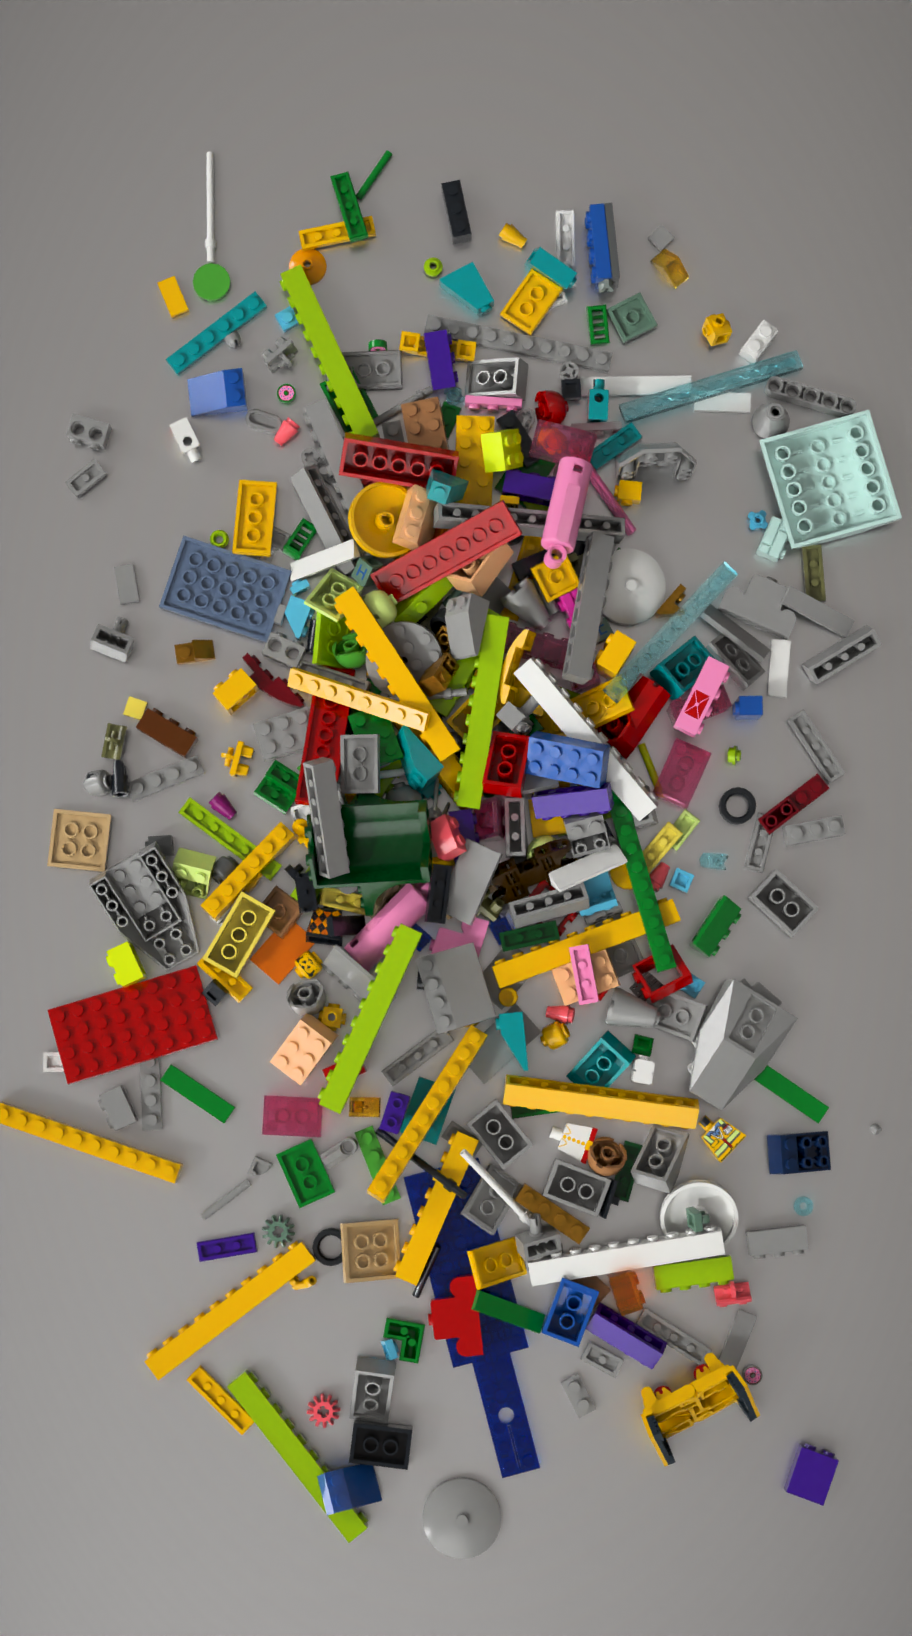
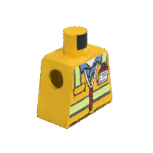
M705 1115L698 1122L705 1130L700 1136L720 1163L746 1137L744 1133L720 1117L713 1122Z

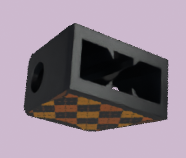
M327 906L319 908V911H314L306 931V942L342 946L343 936H328L326 917L342 916V911Z

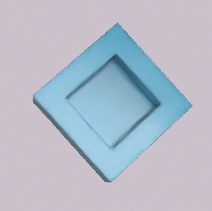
M291 306L275 314V318L284 333L299 325Z
M298 579L290 587V591L295 597L311 589L307 579L303 581Z
M676 868L669 886L687 893L695 875Z
M691 973L693 983L680 990L695 999L705 982Z
M388 1338L380 1341L386 1360L398 1358L397 1353L399 1349L395 1341Z

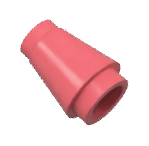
M288 417L286 421L283 420L274 440L283 446L284 443L299 432L297 430L300 426Z
M660 862L649 874L653 889L656 892L663 888L670 867L663 862Z
M570 1005L547 1006V1018L564 1024L573 1023L575 1008H571Z

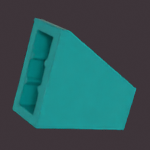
M541 247L535 248L524 264L563 289L571 288L577 280L575 278L577 272Z
M473 262L439 279V285L442 289L477 315L480 313L485 314L492 310L494 299Z
M432 469L426 485L427 499L445 505L462 500L469 481Z

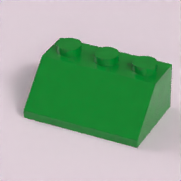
M721 896L689 946L707 958L711 955L715 956L720 949L718 944L721 939L726 940L731 930H729L731 924H736L740 919L741 914L739 912L741 908L727 896Z

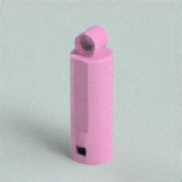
M563 457L559 461L541 539L542 547L547 550L543 561L550 569L560 567L567 554L572 553L575 549L593 469L591 463L581 458ZM574 465L583 467L582 471H574ZM552 554L557 555L559 559L553 558Z
M429 882L415 883V885L411 883L406 884L344 947L352 958L366 971L369 972L384 956L383 952L386 945H391L394 939L391 935L395 926L399 927L402 923L412 928L426 913Z

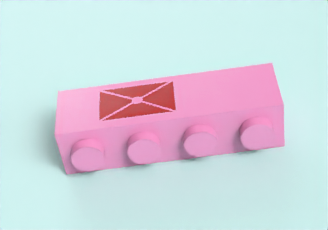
M708 656L673 728L693 738L696 733L700 735L705 725L702 721L705 716L709 717L713 709L710 705L713 699H718L722 691L719 687L722 682L726 683L730 672H728L730 666Z

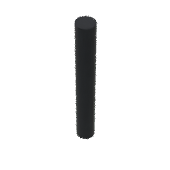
M434 1244L417 1286L413 1291L412 1295L416 1298L420 1297L441 1250V1246L438 1244Z

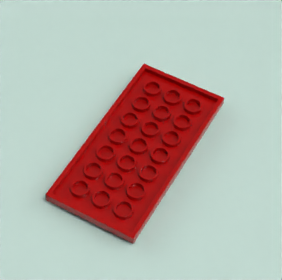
M195 965L132 984L128 987H122L47 1010L67 1084L77 1083L218 1040L207 999L201 994L204 989L197 966Z

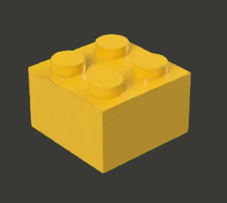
M242 668L233 670L228 675L229 679L224 683H218L214 687L215 691L212 693L230 715L259 691L258 686Z

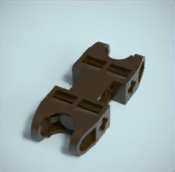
M562 838L547 842L533 849L534 857L516 864L514 857L499 863L489 885H500L498 890L492 894L493 901L496 897L498 898L502 895L504 896L500 899L505 904L517 901L530 895L528 887L546 879L549 886H551L549 873L552 870L554 871L578 860L577 858H563L572 848L570 841Z

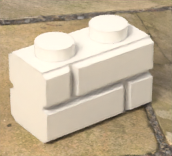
M763 320L742 347L739 355L750 364L755 365L776 337L778 330Z
M638 1055V1059L633 1060V1071H631L630 1075L631 1082L652 1084L653 1074L651 1073L654 1072L655 1063L651 1061V1057Z

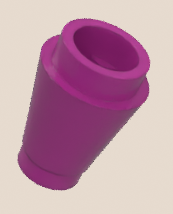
M218 792L209 801L212 809L229 820L237 813L225 794L222 795Z

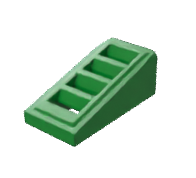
M606 305L587 306L586 313L591 345L610 343ZM601 311L602 315L592 316V312ZM602 319L603 322L593 323V320ZM603 326L604 330L594 331L593 327ZM604 334L605 338L594 339V335Z
M303 518L285 544L283 553L295 561L301 559L317 533L314 525ZM302 527H304V528L308 529L309 531H311V534H309L308 532L304 531V530L302 529ZM298 533L301 534L302 536L306 537L307 540H305L304 538L300 537V536L298 535ZM294 540L301 543L303 546L298 545L294 542Z

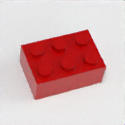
M493 731L482 781L484 793L522 798L526 779L525 771L530 736Z

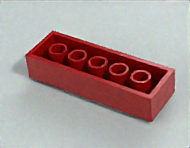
M345 432L339 475L408 487L416 484L426 488L432 469L456 476L459 452Z

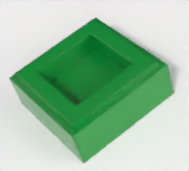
M635 1034L631 1053L650 1057L654 1038Z

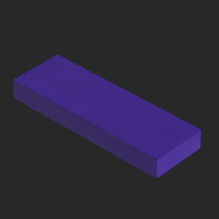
M255 1232L197 1242L199 1262L258 1252Z

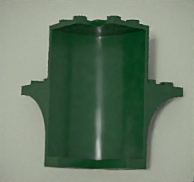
M356 793L358 800H355V804L341 805L344 837L347 841L346 850L350 861V873L331 879L319 874L311 814H307L305 838H309V854H306V865L310 866L309 881H313L314 889L358 886V893H362L361 908L365 909L366 916H374L375 902L387 889L401 884L430 882L432 872V834L427 800L392 801L381 798L374 793Z

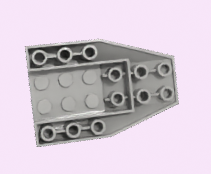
M676 442L637 444L615 458L616 480H635L639 467H648L654 464L658 466L672 464V478L687 480L692 476L697 461Z
M156 841L90 879L88 886L119 934L164 970L168 971L200 952L186 893Z
M736 979L725 980L699 1030L688 1091L719 1110H723L765 1069L798 1018Z

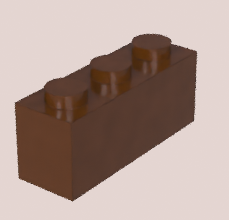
M147 708L136 728L187 759L198 741V738L195 737L196 733L187 727L185 730L180 728V723L172 718L169 720L162 717L164 713L156 708H153V710Z

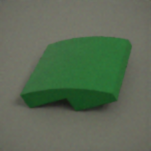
M275 760L254 791V795L286 815L295 801L299 774Z

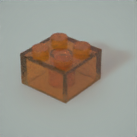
M627 1270L607 1275L621 1316L644 1309L643 1304L646 1302L641 1290L637 1289L636 1285L639 1284V1280L635 1271Z

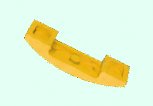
M402 331L399 350L427 357L424 336H420L419 333ZM460 339L452 341V345H449L450 353L454 352L455 361H474L476 342Z
M527 629L523 630L508 650L500 675V698L502 704L510 701L514 705L519 688L513 687L515 679L513 673L518 670L523 651L531 652L536 636L535 632Z

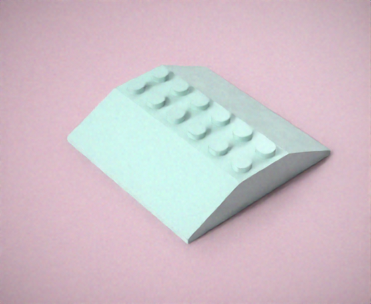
M869 410L759 440L791 549L827 543L859 534L902 518Z

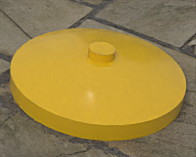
M376 482L363 488L352 500L348 512L349 529L356 543L367 553L380 558H395L411 550L392 543L407 493V489L396 484Z

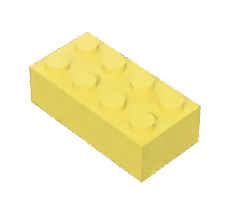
M241 891L202 959L238 978L276 911Z

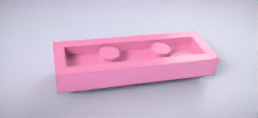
M466 395L465 407H469V410L473 411L485 408L491 412H498L500 409L506 410V412L513 410L514 413L522 410V399Z
M589 944L569 947L579 1005L599 1002Z

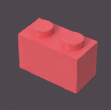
M443 814L430 822L431 840L439 859L449 862L467 851L465 839L460 834L458 829L459 823L455 817Z

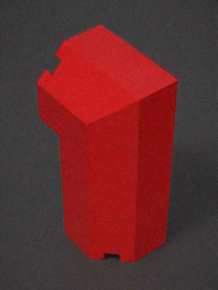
M641 674L637 675L628 689L635 710L596 728L598 733L602 732L606 736L608 745L611 748L615 747L620 753V757L627 759L634 751L671 696L663 687L655 685L653 680Z

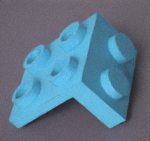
M608 871L584 881L590 908L579 911L581 916H590L595 912L610 910L614 906H618Z

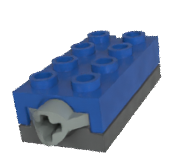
M612 203L589 205V211H586L585 229H589L587 247H591L589 249L590 254L588 255L589 266L593 265L591 267L592 272H590L591 284H595V290L599 289V293L614 292V288H618L620 271Z

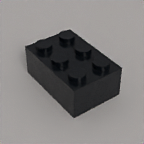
M354 1420L349 1463L408 1470L413 1426Z

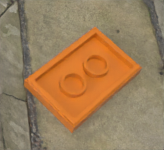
M295 923L283 939L273 932L250 960L279 985L296 966L295 960L304 952L309 951L315 943L306 942V931Z

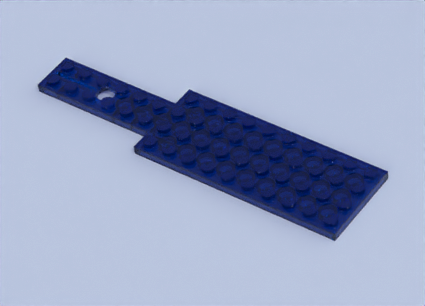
M470 1164L459 1186L467 1192V1196L465 1199H461L455 1195L435 1244L441 1246V1250L429 1274L435 1298L455 1296L450 1291L451 1280L456 1276L473 1274L467 1251L500 1241L498 1229L494 1235H490L460 1214L481 1179V1176ZM426 1171L403 1177L415 1224L420 1219L417 1213L421 1205L425 1206L428 1200L424 1198L429 1187L433 1188L435 1181L432 1180L433 1177ZM511 1279L480 1289V1291L517 1304ZM479 1312L484 1355L462 1356L456 1349L458 1338L446 1339L453 1368L470 1363L473 1364L502 1478L540 1468L510 1352L529 1347L523 1328ZM505 1407L510 1408L514 1413L513 1419L508 1423L502 1422L498 1417L499 1411Z

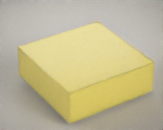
M129 696L123 715L140 720L145 713L148 702Z

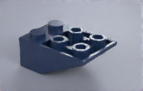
M828 1131L767 1135L770 1174H793L831 1170Z

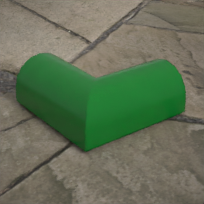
M387 1317L383 1337L401 1340L399 1360L418 1364L425 1324Z

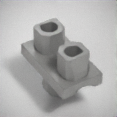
M280 337L275 343L277 349L274 352L266 349L262 353L264 361L272 373L278 368H283L285 365L289 368L293 366L290 361L295 357L294 354L298 350L290 338L286 340Z

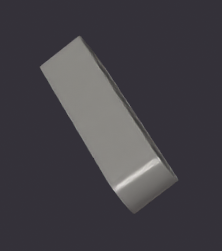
M778 376L769 378L764 389L766 395L771 398L836 417L853 414L857 406L854 399ZM774 383L779 389L776 391L772 390L769 385ZM788 389H794L797 395L791 396L788 393ZM812 394L815 400H807L806 395ZM824 400H831L833 406L825 405ZM842 405H849L851 411H844Z

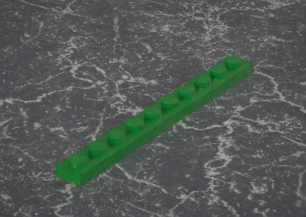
M612 790L614 805L609 812L620 849L628 861L625 863L657 973L676 968L631 812Z

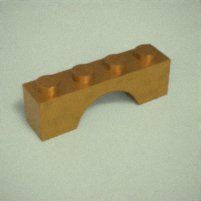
M524 1183L514 1199L532 1213H539L541 1219L578 1244L581 1243L590 1229L589 1226L542 1196V1194Z

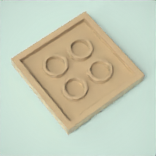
M54 809L47 866L104 872L107 864L112 815Z
M398 1219L340 1224L344 1283L397 1278L395 1277L396 1271L393 1269L397 1260H400Z

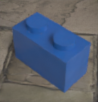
M739 696L734 701V704H732V715H735L736 720H759L763 715V697Z

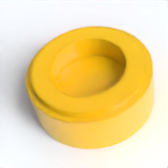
M506 987L500 991L498 999L503 1006L511 1007L517 1002L518 994L513 988Z

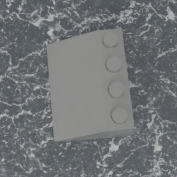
M474 943L415 959L438 1034L496 1017Z
M335 945L323 962L326 966L324 970L331 976L337 975L340 978L338 982L344 988L348 989L350 987L355 991L353 995L359 1001L363 997L367 998L370 992L367 991V987L371 979L375 981V978L338 945Z

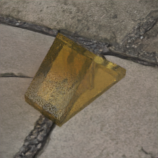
M667 249L662 250L650 261L674 289L689 278L680 258Z
M350 1097L349 1117H380L381 1098Z

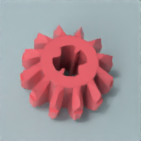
M321 1393V1400L314 1396L313 1400L315 1403L309 1402L308 1406L313 1409L307 1410V1414H314L309 1420L311 1422L317 1419L315 1426L318 1427L320 1422H323V1428H326L327 1421L330 1425H334L332 1418H339V1415L334 1412H339L340 1407H334L338 1403L337 1400L330 1402L332 1395H329L326 1400L324 1393ZM322 1406H325L326 1410L329 1409V1412L327 1411L326 1415H323L322 1412H319Z

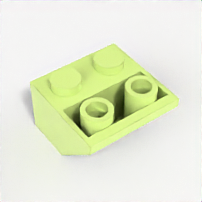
M179 847L173 861L172 870L187 895L207 899L216 856Z

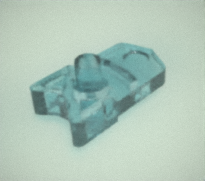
M703 853L700 857V864L704 868L726 870L724 862L728 859V855Z

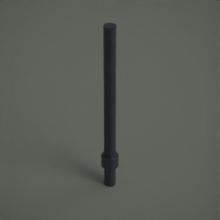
M378 1128L375 1132L392 1147L396 1145L398 1140L386 1131ZM414 1154L411 1159L412 1162L443 1184V1188L447 1191L455 1193L461 1199L466 1198L467 1192L457 1186V1182L451 1178L448 1179Z

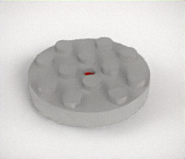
M399 621L382 628L401 658H407L408 661L404 663L417 682L424 671L443 655L442 648L435 635L421 624ZM366 655V669L371 681L380 691L393 697L387 687L389 682L386 678L382 679L376 671L379 667L375 662L371 663Z

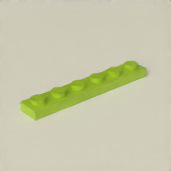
M189 798L178 812L242 860L257 847L192 798ZM273 860L260 873L272 881L282 865Z

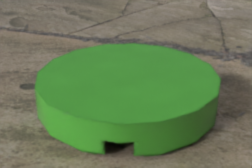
M210 263L201 266L193 278V286L197 295L210 302L219 301L224 298L231 285L228 272L219 264Z

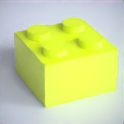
M518 428L481 434L485 473L523 467L524 457L521 452V435Z
M127 941L106 951L108 954L106 956L107 963L110 967L114 968L116 973L113 975L118 985L128 987L148 978L131 942Z

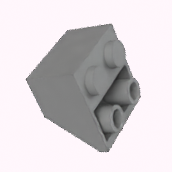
M593 812L586 816L576 814L568 818H562L567 838L572 845L573 859L611 849L602 814Z

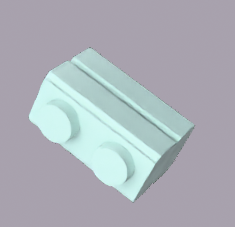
M772 516L756 551L757 555L773 562H777L779 558L783 559L787 550L784 548L786 541L789 542L784 522L781 519Z

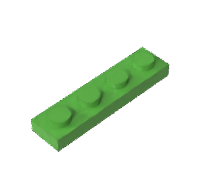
M372 1125L355 1132V1136L374 1180L386 1158ZM396 1184L385 1202L382 1203L383 1205L401 1198Z

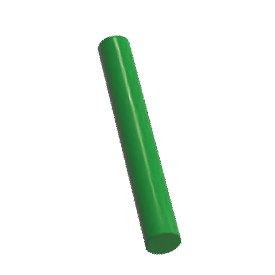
M386 150L356 194L358 200L361 201L391 158V152Z

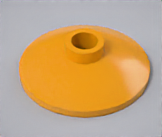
M301 249L294 253L290 259L289 269L301 264L310 285L318 283L326 273V260L315 249L306 251ZM310 262L311 265L309 267H305L304 263Z

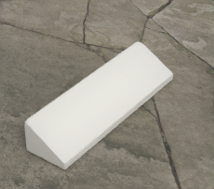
M351 539L290 563V570L292 571L290 574L291 582L304 579L361 557L356 541Z
M613 844L610 846L611 849L590 854L551 871L549 878L551 885L559 892H562L621 866L628 861L620 848Z

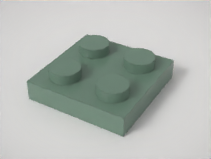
M640 292L607 309V314L624 344L656 328L658 325Z

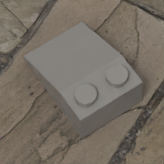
M520 357L468 361L465 396L520 398L522 401H525L528 364Z
M473 593L449 599L446 604L445 622L451 656L455 661L478 656L490 601Z
M653 1124L631 1169L635 1183L670 1194L679 1176L689 1133Z
M358 1356L350 1419L388 1423L396 1369L395 1361Z

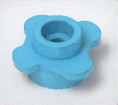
M761 510L757 513L750 512L748 514L750 519L749 528L751 530L767 528L766 512Z

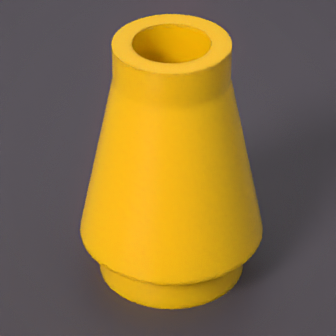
M508 223L505 224L498 235L502 238L501 240L520 248L527 241L526 237L512 224L509 225Z

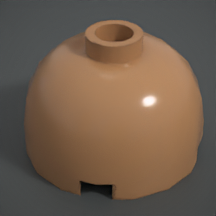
M610 1137L595 1139L593 1145L588 1150V1165L593 1172L604 1177L616 1175L622 1170L627 1160V1152L621 1143L618 1145L613 1142L614 1139Z

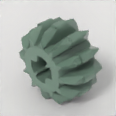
M282 1214L279 1215L278 1221L276 1216L273 1215L271 1216L273 1223L268 1219L265 1221L270 1227H262L263 1231H268L267 1234L263 1235V1238H271L267 1242L268 1245L275 1241L274 1248L278 1247L279 1242L282 1247H285L284 1239L291 1243L292 1239L288 1235H295L294 1231H289V1229L294 1227V1224L287 1225L290 1221L289 1217L283 1222ZM276 1226H279V1229L283 1228L284 1231L281 1233V1236L274 1234Z

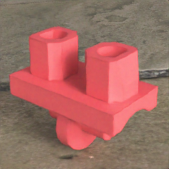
M729 1281V1284L713 1286L717 1306L727 1307L731 1304L742 1305L752 1302L748 1282L734 1283V1281Z

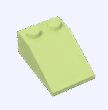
M331 568L306 598L304 604L338 622L345 615L338 613L334 607L336 604L334 599L353 586L361 595L364 587Z

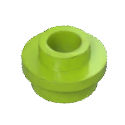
M432 257L425 261L424 271L427 275L435 277L442 272L443 265L438 258ZM435 264L437 267L435 269H431L430 265Z
M216 530L210 536L211 545L225 548L229 543V536L223 530ZM218 537L223 538V541L221 543L216 542V539Z
M738 746L729 747L728 762L736 765L737 761L741 760V750H738Z

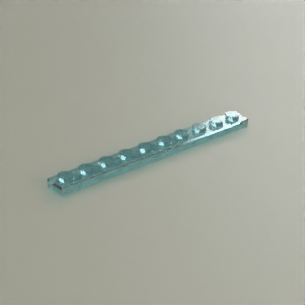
M797 350L619 404V410L624 423L627 424L767 381L773 376L780 377L803 369V364Z
M724 561L603 691L615 703H618L738 573Z

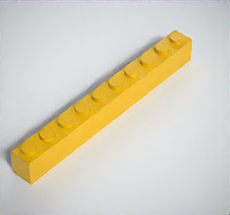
M353 586L334 599L336 602L334 607L340 615L343 613L347 618L344 622L350 631L354 629L358 635L355 639L361 647L365 646L368 650L366 655L371 663L375 662L379 667L376 671L382 679L386 678L389 682L387 687L393 696L396 694L400 699L399 702L431 712L427 731H421V734H419L424 744L429 743L432 750L430 752L442 762L461 750L357 589Z
M666 897L657 901L665 927L681 921L673 899L668 900ZM631 911L621 914V918L615 921L613 918L602 921L603 925L596 927L594 924L584 928L585 932L578 934L575 931L567 934V939L562 941L560 939L548 942L549 945L543 948L541 945L530 948L531 952L524 954L523 951L512 955L513 959L508 961L505 958L495 961V966L491 968L499 989L570 963L569 947L589 944L590 954L592 955L645 935L640 913L632 914Z
M472 1025L469 1027L368 1187L367 1194L382 1203L385 1202L485 1043L487 1034Z
M507 1074L503 1092V1104L510 1107L520 1106L527 1107L528 1109H543L549 1112L559 1111L567 1114H582L587 1117L597 1116L604 1117L605 1119H620L626 1122L636 1121L644 1124H659L665 1127L675 1126L682 1129H696L699 1114L698 1099Z
M0 1101V1124L174 1184L178 1181L183 1166L182 1163Z
M296 1240L288 1246L289 1251L284 1255L282 1253L276 1255L272 1259L274 1263L267 1267L265 1264L256 1271L258 1275L253 1279L249 1276L242 1281V1287L237 1291L235 1288L225 1294L226 1299L220 1303L217 1300L209 1307L211 1310L207 1314L202 1312L194 1318L195 1323L191 1326H188V1324L184 1325L178 1330L180 1333L175 1338L170 1336L163 1341L162 1344L164 1346L161 1349L157 1350L154 1348L146 1354L148 1358L144 1362L157 1380H160L315 1262V1256L303 1240L300 1243Z

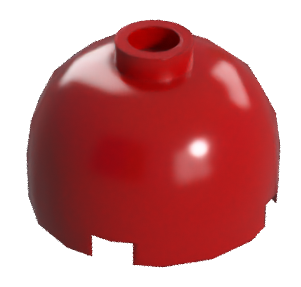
M552 390L539 391L536 394L535 402H538V407L535 408V414L541 427L545 426L544 429L560 425L569 410L567 401L564 400L560 393Z

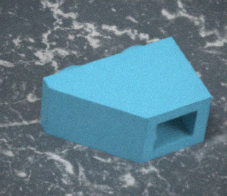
M291 595L285 610V616L296 639L301 641L302 637L305 638L309 627L306 625L309 619L312 620L315 610L305 605V600Z

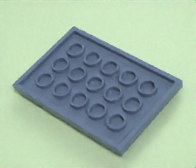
M183 535L159 608L266 643L275 624L274 618L279 605L282 603L292 571L245 555L233 554L230 550Z

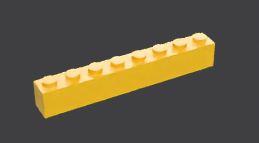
M457 1131L456 1134L452 1133L448 1142L451 1147L448 1152L444 1151L440 1160L443 1163L441 1170L437 1169V1171L448 1179H453L457 1182V1186H460L469 1165L460 1155V1152L466 1149L473 1156L479 1140L460 1131ZM435 1178L432 1179L435 1181L433 1188L429 1187L424 1197L428 1199L426 1205H421L417 1213L420 1219L417 1224L413 1223L409 1232L412 1235L410 1242L405 1241L401 1252L404 1253L401 1261L397 1260L393 1269L396 1271L395 1277L416 1286L456 1195L443 1188V1184Z

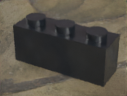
M460 180L441 183V191L453 244L471 241L472 233Z

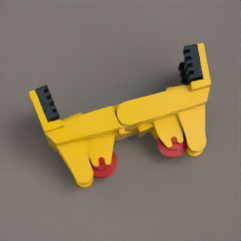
M713 1353L705 1355L704 1360L706 1364H701L695 1368L694 1378L696 1380L689 1385H685L674 1392L667 1386L657 1387L654 1393L650 1387H644L641 1390L644 1409L640 1415L649 1438L664 1466L675 1463L667 1439L693 1426L695 1422L703 1421L737 1402L750 1422L760 1416L748 1385L733 1365H724Z

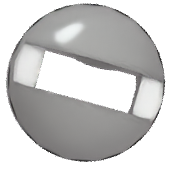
M237 331L230 333L224 338L226 343L233 348L236 347L235 343L238 346L241 343V338Z

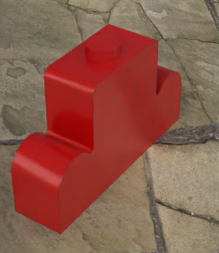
M473 1274L456 1276L450 1282V1291L455 1296L431 1299V1314H428L429 1326L433 1325L434 1338L436 1340L458 1338L456 1349L460 1355L465 1357L484 1355L479 1312L471 1309L477 1291Z

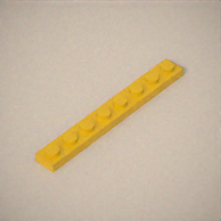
M296 667L290 668L288 687L423 732L427 731L431 713L429 711Z

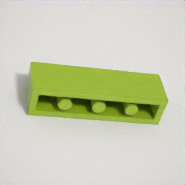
M730 1255L652 1266L655 1289L660 1290V1293L672 1292V1288L677 1287L680 1290L691 1289L692 1285H699V1288L711 1286L710 1283L718 1282V1285L729 1284L730 1280H734Z

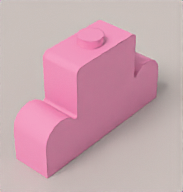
M475 917L472 925L462 922L461 929L463 933L440 927L436 940H431L429 950L432 951L431 954L474 943L479 958L489 921Z

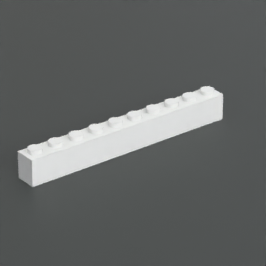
M533 656L513 673L567 737L608 745L606 736L602 732H597L594 728V722L589 717L585 718L581 713L583 711L576 702L573 703L569 699L570 694L568 691L557 685L556 682L558 680L552 673L548 674L544 669L545 665L539 658L535 659ZM610 747L606 782H610L611 789L637 820L640 821L658 806V798L652 791H647L644 787L646 785L639 776L636 778L632 773L633 768L630 764L623 762L619 758L621 755L615 747Z
M710 1225L697 1233L692 1229H687L685 1233L669 1232L666 1233V1236L661 1237L650 1235L647 1236V1239L643 1240L632 1238L625 1243L613 1241L608 1243L607 1246L595 1244L589 1246V1249L572 1248L570 1252L565 1253L560 1251L528 1261L531 1284L536 1286L560 1282L562 1277L572 1280L725 1254V1248L720 1227Z

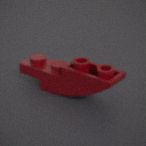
M247 653L242 657L243 661L254 672L249 677L265 694L293 708L301 709L305 707L303 704L305 700L298 692L294 694L290 690L291 687L287 686L288 681L285 678L282 680L278 676L272 681L273 675L267 669L263 671L259 666L261 662L255 655L250 656Z
M816 774L761 816L758 821L770 835L830 788L820 775Z

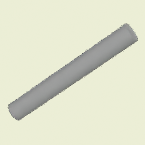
M249 1180L243 1181L200 1214L201 1217L206 1220L250 1187L251 1183Z

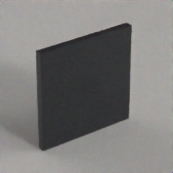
M610 1178L611 1183L598 1214L604 1219L607 1218L611 1204L618 1206L620 1201L619 1197L614 1196L618 1181Z

